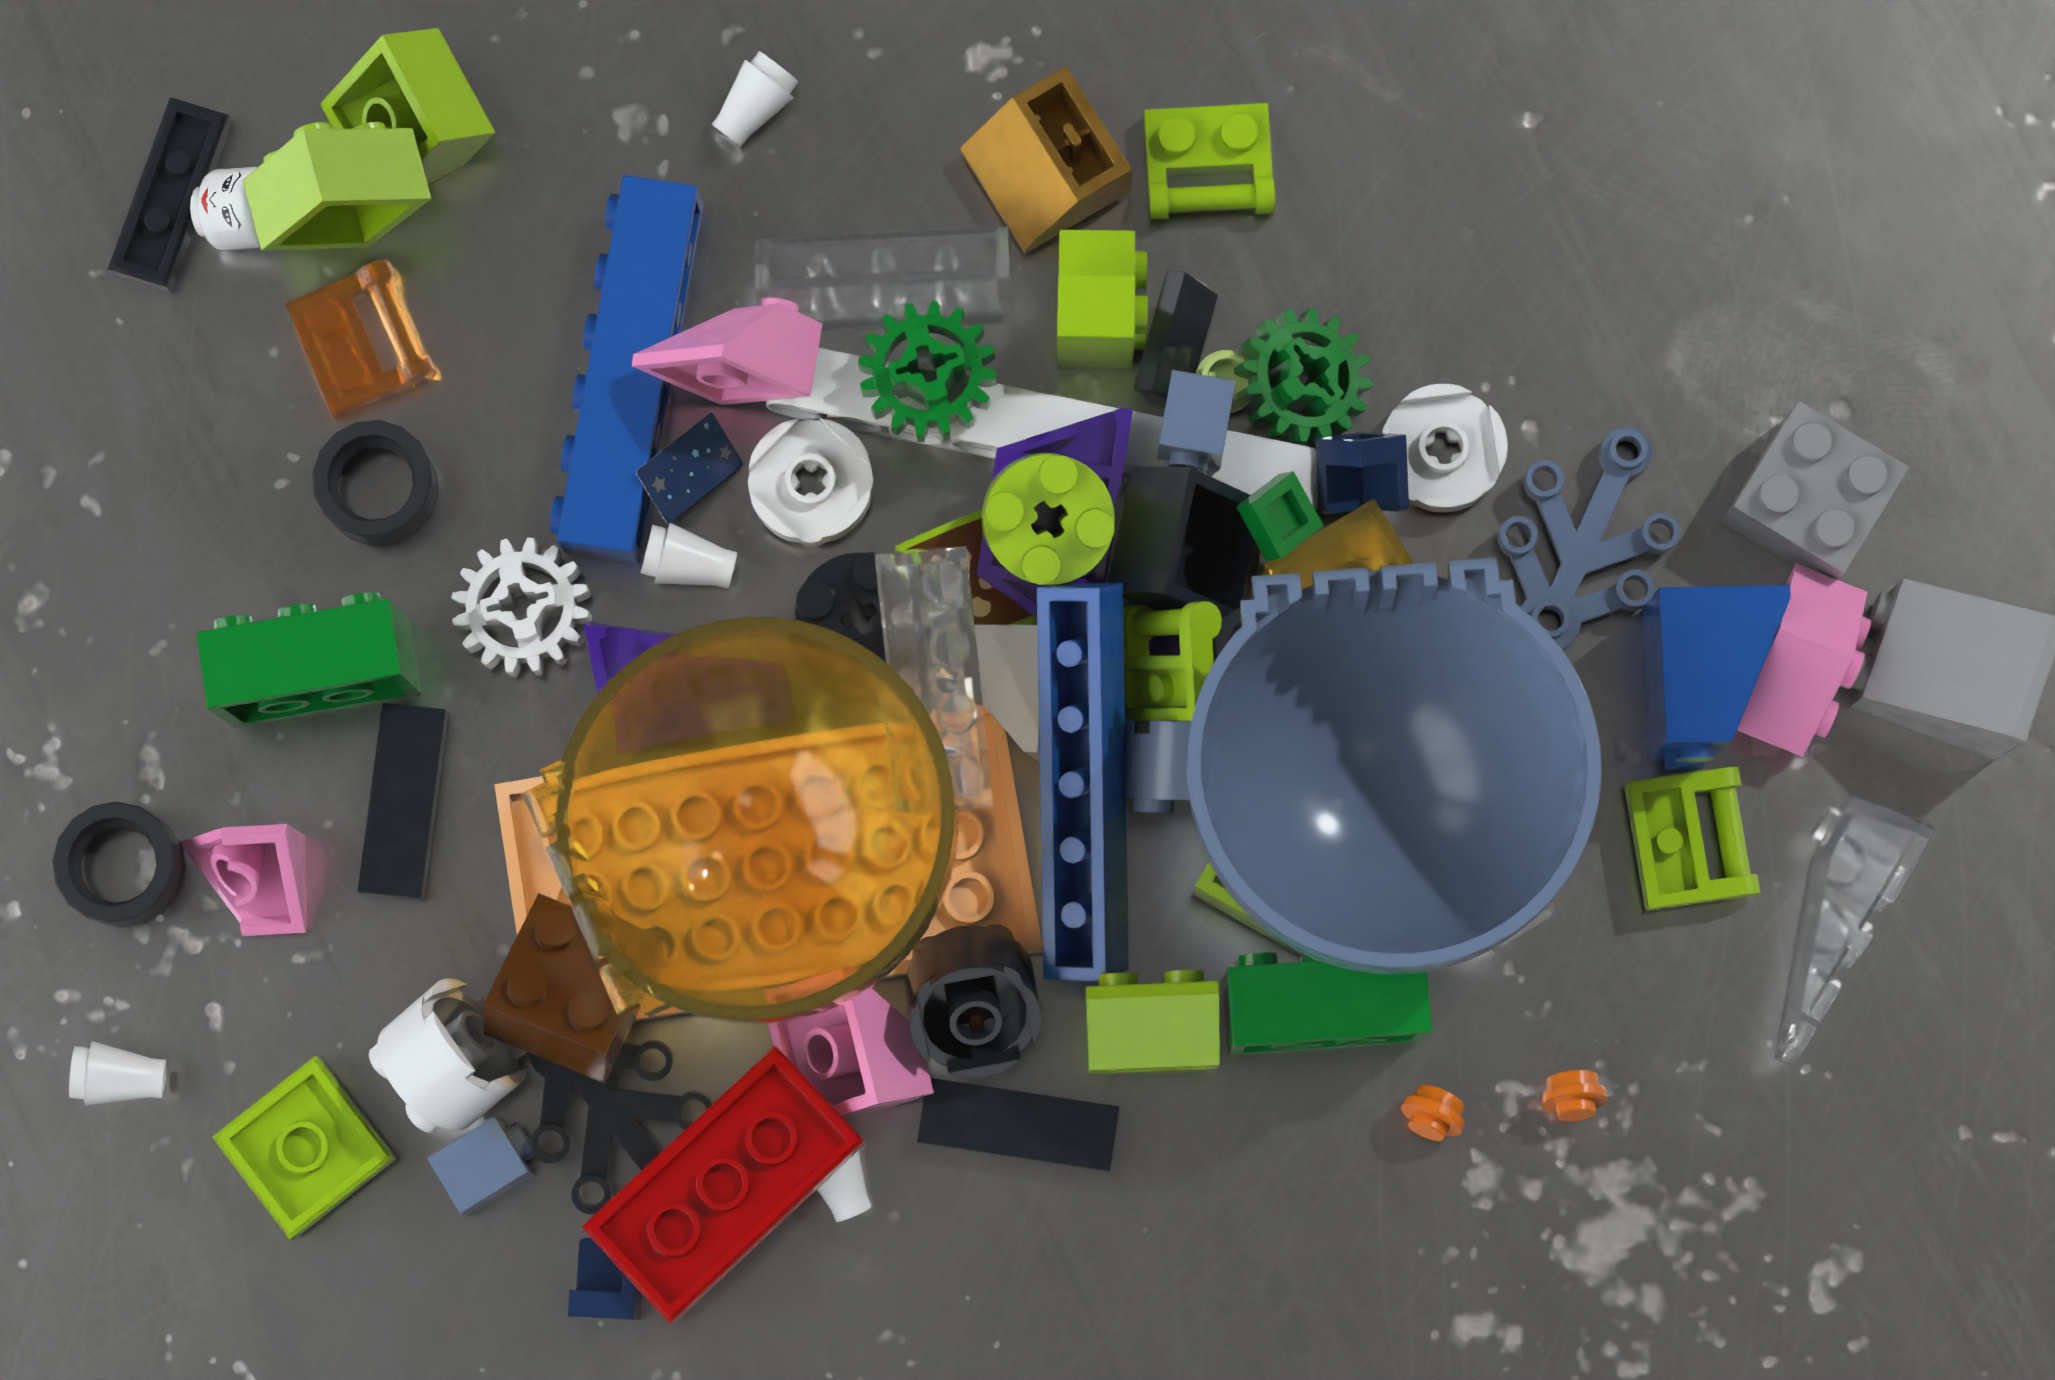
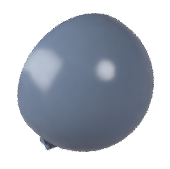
M1496 558L1448 561V579L1437 577L1435 562L1380 566L1379 571L1369 572L1367 567L1312 572L1313 585L1302 590L1300 573L1251 577L1253 600H1241L1240 603L1242 627L1233 635L1218 655L1206 676L1196 701L1190 725L1187 750V787L1197 833L1214 872L1230 896L1250 918L1273 937L1296 951L1323 963L1352 971L1375 974H1414L1440 970L1464 963L1494 949L1532 922L1555 898L1578 863L1592 831L1600 798L1602 776L1601 747L1596 720L1583 684L1561 647L1545 628L1525 610L1516 605L1513 580L1499 581Z

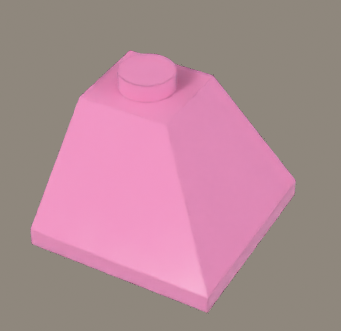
M764 298L759 306L734 308L633 354L632 367L719 405L810 397L823 324L799 313V306L792 301L781 298Z
M857 974L847 975L764 1005L773 1047L776 1046L844 1119L890 1108L934 1093L927 1061L919 1054L913 1043L910 1022Z

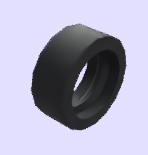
M381 420L355 422L336 432L319 451L312 472L314 497L323 515L350 540L370 546L396 544L416 534L431 517L439 495L437 470L420 441L403 427ZM382 447L397 452L406 460L412 471L413 487L408 501L398 512L386 518L367 519L355 515L345 506L340 496L339 479L343 467L355 454L367 448Z
M117 801L94 805L72 818L58 838L52 860L55 884L69 906L90 920L121 928L146 923L165 911L179 892L185 869L181 844L170 826L140 806ZM124 827L134 829L148 839L155 852L156 868L153 880L143 893L131 900L115 903L102 900L90 891L83 879L81 864L85 849L94 837L105 830Z

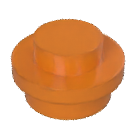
M1589 1070L1564 1071L1548 1077L1546 1080L1547 1091L1542 1095L1543 1108L1549 1112L1557 1113L1559 1120L1568 1122L1582 1121L1596 1115V1108L1603 1106L1608 1101L1607 1090L1599 1085L1598 1074Z
M1418 1085L1414 1094L1405 1097L1401 1106L1402 1113L1409 1119L1408 1127L1416 1134L1429 1140L1443 1141L1445 1136H1459L1465 1125V1121L1461 1117L1465 1108L1464 1103L1450 1092L1435 1086Z

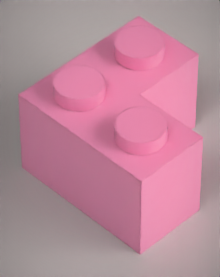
M1795 563L1785 584L1790 585V601L1737 731L1804 757L1814 735L1825 738L1831 729L1839 708V703L1833 700L1840 686L1850 690L1859 674L1865 656L1860 650L1866 640L1872 620L1863 617L1867 591Z

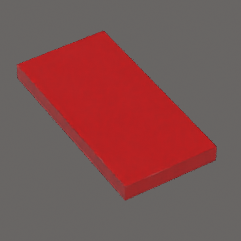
M775 1046L582 1226V1229L663 1318L673 1326L861 1149L866 1142Z

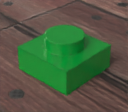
M1294 471L1278 474L1236 506L1266 562L1282 559L1323 527L1319 516Z

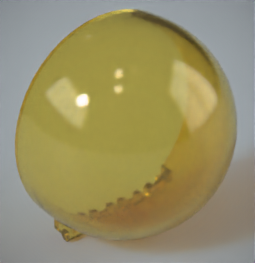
M742 617L720 620L693 627L647 649L621 669L593 699L576 725L562 759L540 769L544 782L523 793L524 800L540 837L547 838L557 834V841L549 845L546 851L564 893L572 903L573 914L592 958L600 959L605 957L610 962L600 968L598 972L617 1015L642 1007L644 1014L651 1017L673 1006L682 1011L714 1020L731 1023L767 1024L802 1019L838 1007L866 992L889 975L910 954L926 933L941 906L951 880L958 846V796L950 759L932 718L911 687L891 666L872 651L852 639L821 626L777 617Z

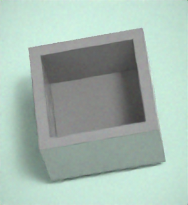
M1799 400L1780 425L1721 522L1792 566L1797 563L1838 580L1846 572L1910 467Z

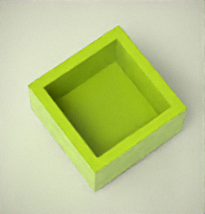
M326 122L304 125L294 131V137L283 147L267 154L263 158L264 163L242 180L261 251L367 248L432 199L413 129L386 128L382 122H368L352 129H332L331 124Z

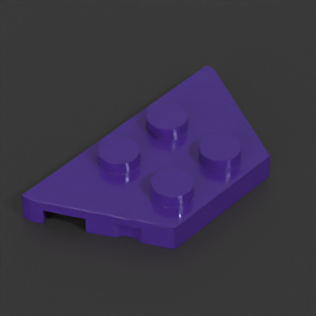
M1119 408L996 448L991 482L1004 467L1023 456L1037 453H1055L1068 456L1088 466L1103 481L1112 499L1116 521L1133 409ZM1041 502L1034 507L1038 516L1037 520L1031 524L1034 532L1045 529L1053 535L1061 529L1057 520L1064 513L1061 505L1050 508L1044 502ZM983 533L977 576L1037 618V588L1048 585H1037L1009 572L991 552ZM1112 540L1105 555L1092 570L1082 577L1067 583H1106Z

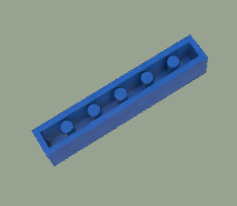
M623 175L620 193H611L609 196L605 215L606 231H612L609 254H599L594 275V289L602 291L598 314H588L583 335L584 351L591 352L587 375H577L572 395V410L580 412L575 436H566L561 455V471L569 473L565 496H556L554 498L550 515V533L557 534L556 541L567 554L640 564L651 497L636 475V470L660 452L672 384L632 367L633 354L681 333L704 205L698 187L695 185Z
M1064 583L1037 588L1043 979L1099 981L1098 975L1122 973L1129 969L1126 799L1124 798L1123 583Z

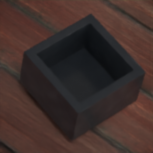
M1132 466L1108 583H1123V598L1138 604L1147 605L1153 610L1182 609L1188 603L1206 601L1217 606L1221 613V618H1223L1234 609L1240 608L1241 600H1251V577L1256 576L1261 554L1260 549L1236 506L1251 495L1191 467Z

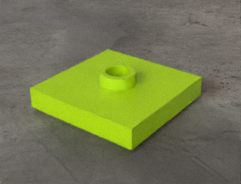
M318 1056L310 1059L212 1136L290 1240H295L397 1159Z

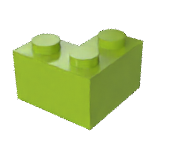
M1059 231L1058 368L1133 369L1134 350L1145 349L1148 295H1135V289H1147V251H1135V231Z

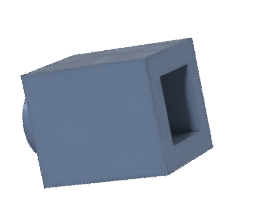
M1172 370L1157 459L1168 460L1169 467H1191L1204 474L1207 472V467L1220 469L1236 381Z
M493 1116L427 1157L459 1213L469 1216L536 1175L528 1161L534 1157L530 1147V1139L518 1122L508 1127L504 1119Z

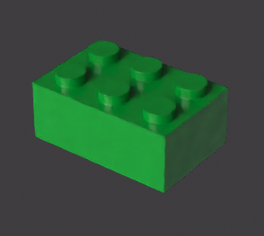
M376 592L352 594L341 599V607L318 611L315 604L290 605L278 609V618L253 622V616L233 615L219 618L214 621V629L196 632L207 709L234 728L422 695L411 621L389 598L381 599L380 593Z
M1261 952L1239 955L1238 961L1235 962V967H1227L1222 977L1228 1056L1421 1042L1432 1033L1427 972L1375 974L1352 971L1323 963L1305 954L1300 957V962L1278 963L1276 952Z

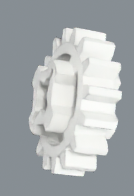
M527 537L520 552L515 551L508 539H503L500 543V556L493 559L483 549L477 552L479 561L483 565L478 572L462 568L460 575L470 585L468 591L452 592L451 599L455 604L466 608V612L452 619L453 625L459 631L472 630V633L462 643L470 654L484 647L486 648L481 659V663L486 668L492 670L503 659L505 660V671L510 677H517L522 663H528L534 674L540 676L543 675L544 670L543 659L551 656L561 666L567 662L561 650L566 642L574 646H582L584 641L574 630L576 624L591 622L592 615L588 610L578 607V603L591 597V593L586 584H571L581 573L574 561L560 568L558 567L561 562L562 552L555 545L547 549L542 556L539 555L538 543L534 538ZM525 568L540 570L551 576L558 584L552 585L548 582L539 585L529 579ZM500 576L501 581L492 596L483 599L490 584ZM526 595L532 605L527 607L528 617L518 620L512 613V610L517 608L516 598ZM561 616L555 630L544 639L543 633L552 618ZM492 630L494 633L503 630L508 631L514 635L519 648L509 647L495 641L486 631Z

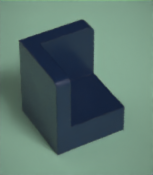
M1361 431L1316 438L1318 504L1320 513L1337 514L1361 509L1398 512L1408 509L1407 441L1405 434Z
M592 1238L581 1239L578 1252L576 1290H569L568 1316L641 1320L642 1293Z

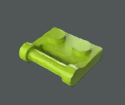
M1268 103L1144 110L1143 120L1150 220L1169 219V213L1255 208L1256 214L1275 213V187L1272 170ZM1252 171L1253 183L1175 188H1168L1167 176Z
M1199 601L1188 603L1182 609L1153 610L1149 606L1142 604L1123 607L1125 721H1192L1196 701L1206 676L1214 664L1212 639L1218 635L1222 625L1221 613L1217 606L1211 602ZM1179 635L1180 654L1149 655V641L1154 636Z
M1738 767L1718 768L1627 782L1624 785L1646 911L1719 900L1740 899L1761 894L1758 875L1751 874L1736 793V789L1742 787ZM1711 793L1725 878L1714 880L1709 878L1695 794Z

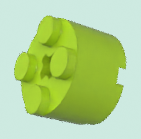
M1030 454L1011 462L993 479L983 503L982 527L985 540L991 552L1013 575L1037 585L1064 584L1088 573L1105 555L1115 532L1114 507L1111 496L1103 481L1085 464L1061 454ZM1044 502L1050 508L1062 506L1064 513L1057 519L1061 529L1052 535L1045 529H1040L1037 532L1033 531L1031 524L1038 518L1034 507L1038 503Z

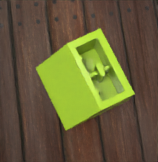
M1203 970L1164 972L1163 983L1138 984V973L1098 975V986H1086L1085 994L1089 1074L1218 1069L1220 1065L1219 982L1204 981Z

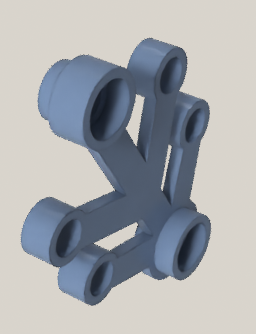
M1620 427L1613 430L1606 436L1600 446L1598 459L1603 469V474L1577 530L1574 527L1560 491L1564 483V475L1559 465L1550 460H1539L1533 463L1527 470L1523 480L1524 489L1528 496L1536 500L1561 564L1551 587L1533 550L1538 539V531L1535 524L1526 517L1514 516L1503 523L1498 533V545L1502 552L1510 556L1526 597L1521 608L1538 623V616L1541 611L1549 609L1558 613L1561 618L1560 628L1546 631L1562 650L1569 647L1577 638L1581 623L1623 608L1630 611L1640 610L1654 595L1655 585L1651 576L1645 571L1631 569L1619 577L1615 586L1574 598L1584 575L1648 552L1653 554L1667 553L1680 538V526L1677 520L1667 513H1655L1649 516L1640 528L1600 542L1627 481L1638 478L1645 471L1652 458L1650 440L1642 431L1633 427ZM1622 441L1633 443L1638 449V458L1632 461L1623 460L1617 454L1616 445ZM1538 471L1550 473L1555 481L1554 488L1547 491L1538 489L1533 484L1532 475ZM1657 523L1665 525L1670 531V541L1664 544L1654 542L1649 536V526ZM1512 527L1524 529L1529 536L1528 544L1523 547L1511 545L1506 537L1507 530ZM1627 580L1639 581L1645 589L1644 598L1641 600L1629 599L1623 592V583Z

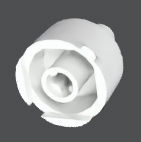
M453 978L442 979L433 985L382 1029L377 1044L369 1050V1059L373 1068L382 1077L389 1080L395 1091L406 1103V1113L411 1122L427 1133L434 1132L438 1127L450 1131H461L468 1128L523 1082L527 1076V1068L520 1070L518 1059L526 1051L484 1035L483 1004L487 996L483 994L475 1001L467 994L461 992L468 984Z

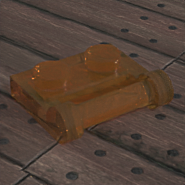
M388 259L371 262L361 267L353 275L285 303L329 410L336 421L422 385L437 375V370L431 356L423 354L393 285L397 281V276L391 261ZM369 295L373 299L400 363L396 368L385 373L355 304V301Z

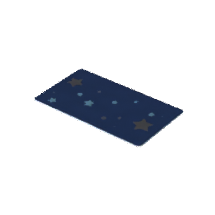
M711 412L636 470V475L665 522L669 524L742 466L743 462L715 415Z

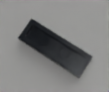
M169 98L108 270L113 275L170 293L172 292L194 231L190 210L191 196L193 190L200 187L203 178L209 172L216 170L233 123L228 114L175 98Z
M382 703L357 890L360 894L425 901L449 712L446 709Z
M931 1078L934 1093L924 1096L918 1143L1110 1172L1119 1106Z

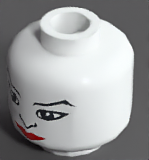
M258 167L213 170L203 178L200 187L193 190L190 210L194 228L200 236L206 237L207 241L216 249L240 250L260 248L242 181Z

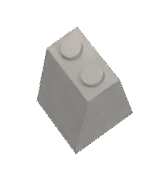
M1905 578L1894 586L1889 594L1881 591L1869 617L1872 620L1870 628L1876 630L1869 653L1860 650L1865 656L1859 674L1851 687L1856 690L1850 707L1993 760L1998 759L2026 742L2055 657V615Z

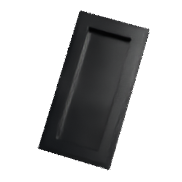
M1167 270L1134 384L1135 390L1163 408L1166 407L1172 370L1196 374L1218 297L1217 293L1185 271Z

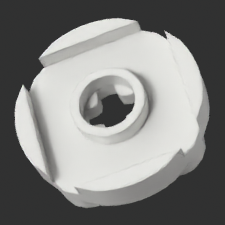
M1433 384L1412 391L1392 410L1382 430V433L1406 435L1409 506H1418L1426 511L1441 513L1468 508L1491 492L1506 462L1508 450L1507 435L1499 414L1490 404L1487 407L1481 399L1471 395L1472 391L1462 386ZM1446 433L1448 442L1459 443L1461 448L1460 452L1451 456L1450 463L1448 464L1439 463L1437 457L1429 456L1426 452L1425 447L1434 443L1435 434Z
M820 418V421L812 419L785 421L771 429L759 441L751 455L749 464L748 487L752 506L761 522L771 532L784 540L800 543L811 548L822 546L826 542L837 540L851 532L861 522L870 507L875 483L868 452L860 439L852 431L836 421ZM804 467L812 473L819 467L824 469L827 473L822 479L825 490L819 495L809 492L805 496L796 492L800 485V481L796 476L798 470Z

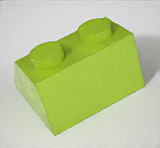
M439 28L382 35L320 103L333 129H352L368 122H382L386 128H412L427 184L463 167L495 134L493 127Z

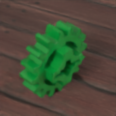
M931 301L927 315H918L914 305L911 302L906 303L905 320L898 323L895 318L886 313L882 316L886 334L882 337L878 334L868 333L865 337L867 347L875 354L874 356H863L858 359L859 371L873 376L860 383L862 396H879L871 407L872 415L877 420L891 413L893 415L891 430L895 435L898 436L907 425H912L915 427L917 442H924L928 429L937 427L941 437L944 440L951 439L950 423L958 420L961 425L970 429L974 426L970 408L972 406L984 410L989 408L990 397L981 390V387L996 386L997 372L982 366L995 360V350L992 345L977 346L984 336V328L978 323L964 329L963 309L957 307L948 318L941 316L938 301ZM930 333L946 336L955 341L956 344L947 346L930 337ZM906 340L908 345L900 360L890 362L889 367L886 368L887 361L893 350ZM924 361H930L933 369L937 370V379L925 382L924 376L919 373V364ZM970 375L963 393L950 404L948 396L955 383L966 380V376ZM910 397L925 405L926 410L909 407L898 399Z
M1292 308L1287 309L1276 316V323L1268 318L1255 328L1258 338L1251 337L1242 343L1240 350L1251 360L1244 361L1234 368L1235 375L1248 379V386L1236 394L1237 399L1244 401L1253 400L1256 408L1251 411L1248 420L1253 423L1265 417L1270 422L1267 430L1268 438L1274 439L1284 431H1288L1290 443L1302 445L1307 442L1310 436L1316 446V438L1332 436V432L1336 435L1345 433L1353 427L1349 416L1355 418L1365 412L1367 405L1357 397V394H1362L1371 389L1373 381L1359 376V369L1371 360L1369 355H1354L1351 348L1356 344L1359 336L1354 332L1342 338L1337 333L1341 318L1336 315L1323 324H1319L1317 308H1309L1300 315L1299 319H1297ZM1304 340L1313 342L1318 346L1307 345ZM1268 369L1270 370V379H1269V380H1268ZM1303 370L1309 377V380L1304 385L1298 378V375ZM1287 408L1301 410L1305 416L1295 414Z

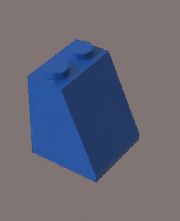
M1790 585L1658 588L1640 611L1647 761H1665L1666 771L1685 772L1704 769V762L1714 760V757L1733 741L1790 601Z

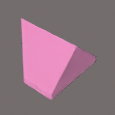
M288 824L222 827L180 841L182 848L239 921L242 936L306 933V844L303 833Z

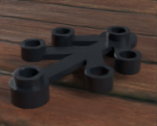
M649 1040L641 1045L624 1043L612 1068L635 1069L641 1078L648 1081H658L670 1072L673 1065V1054L669 1046L659 1040ZM648 1049L660 1050L666 1058L664 1068L658 1072L647 1071L641 1064L643 1052ZM529 1053V1059L533 1068L545 1078L540 1126L534 1131L530 1141L531 1151L538 1160L544 1163H556L562 1160L570 1149L571 1136L567 1128L564 1127L571 1084L589 1105L581 1176L576 1180L571 1192V1198L575 1207L586 1214H596L611 1199L612 1188L607 1179L612 1135L642 1171L661 1151L634 1118L677 1122L682 1129L686 1130L692 1122L687 1121L682 1115L681 1108L685 1102L692 1099L699 1100L705 1105L706 1110L713 1104L708 1095L696 1090L688 1091L681 1096L609 1088L606 1083ZM543 1132H557L562 1137L563 1148L555 1154L544 1152L539 1146V1137ZM586 1182H596L603 1188L604 1198L597 1204L585 1203L580 1197V1187Z

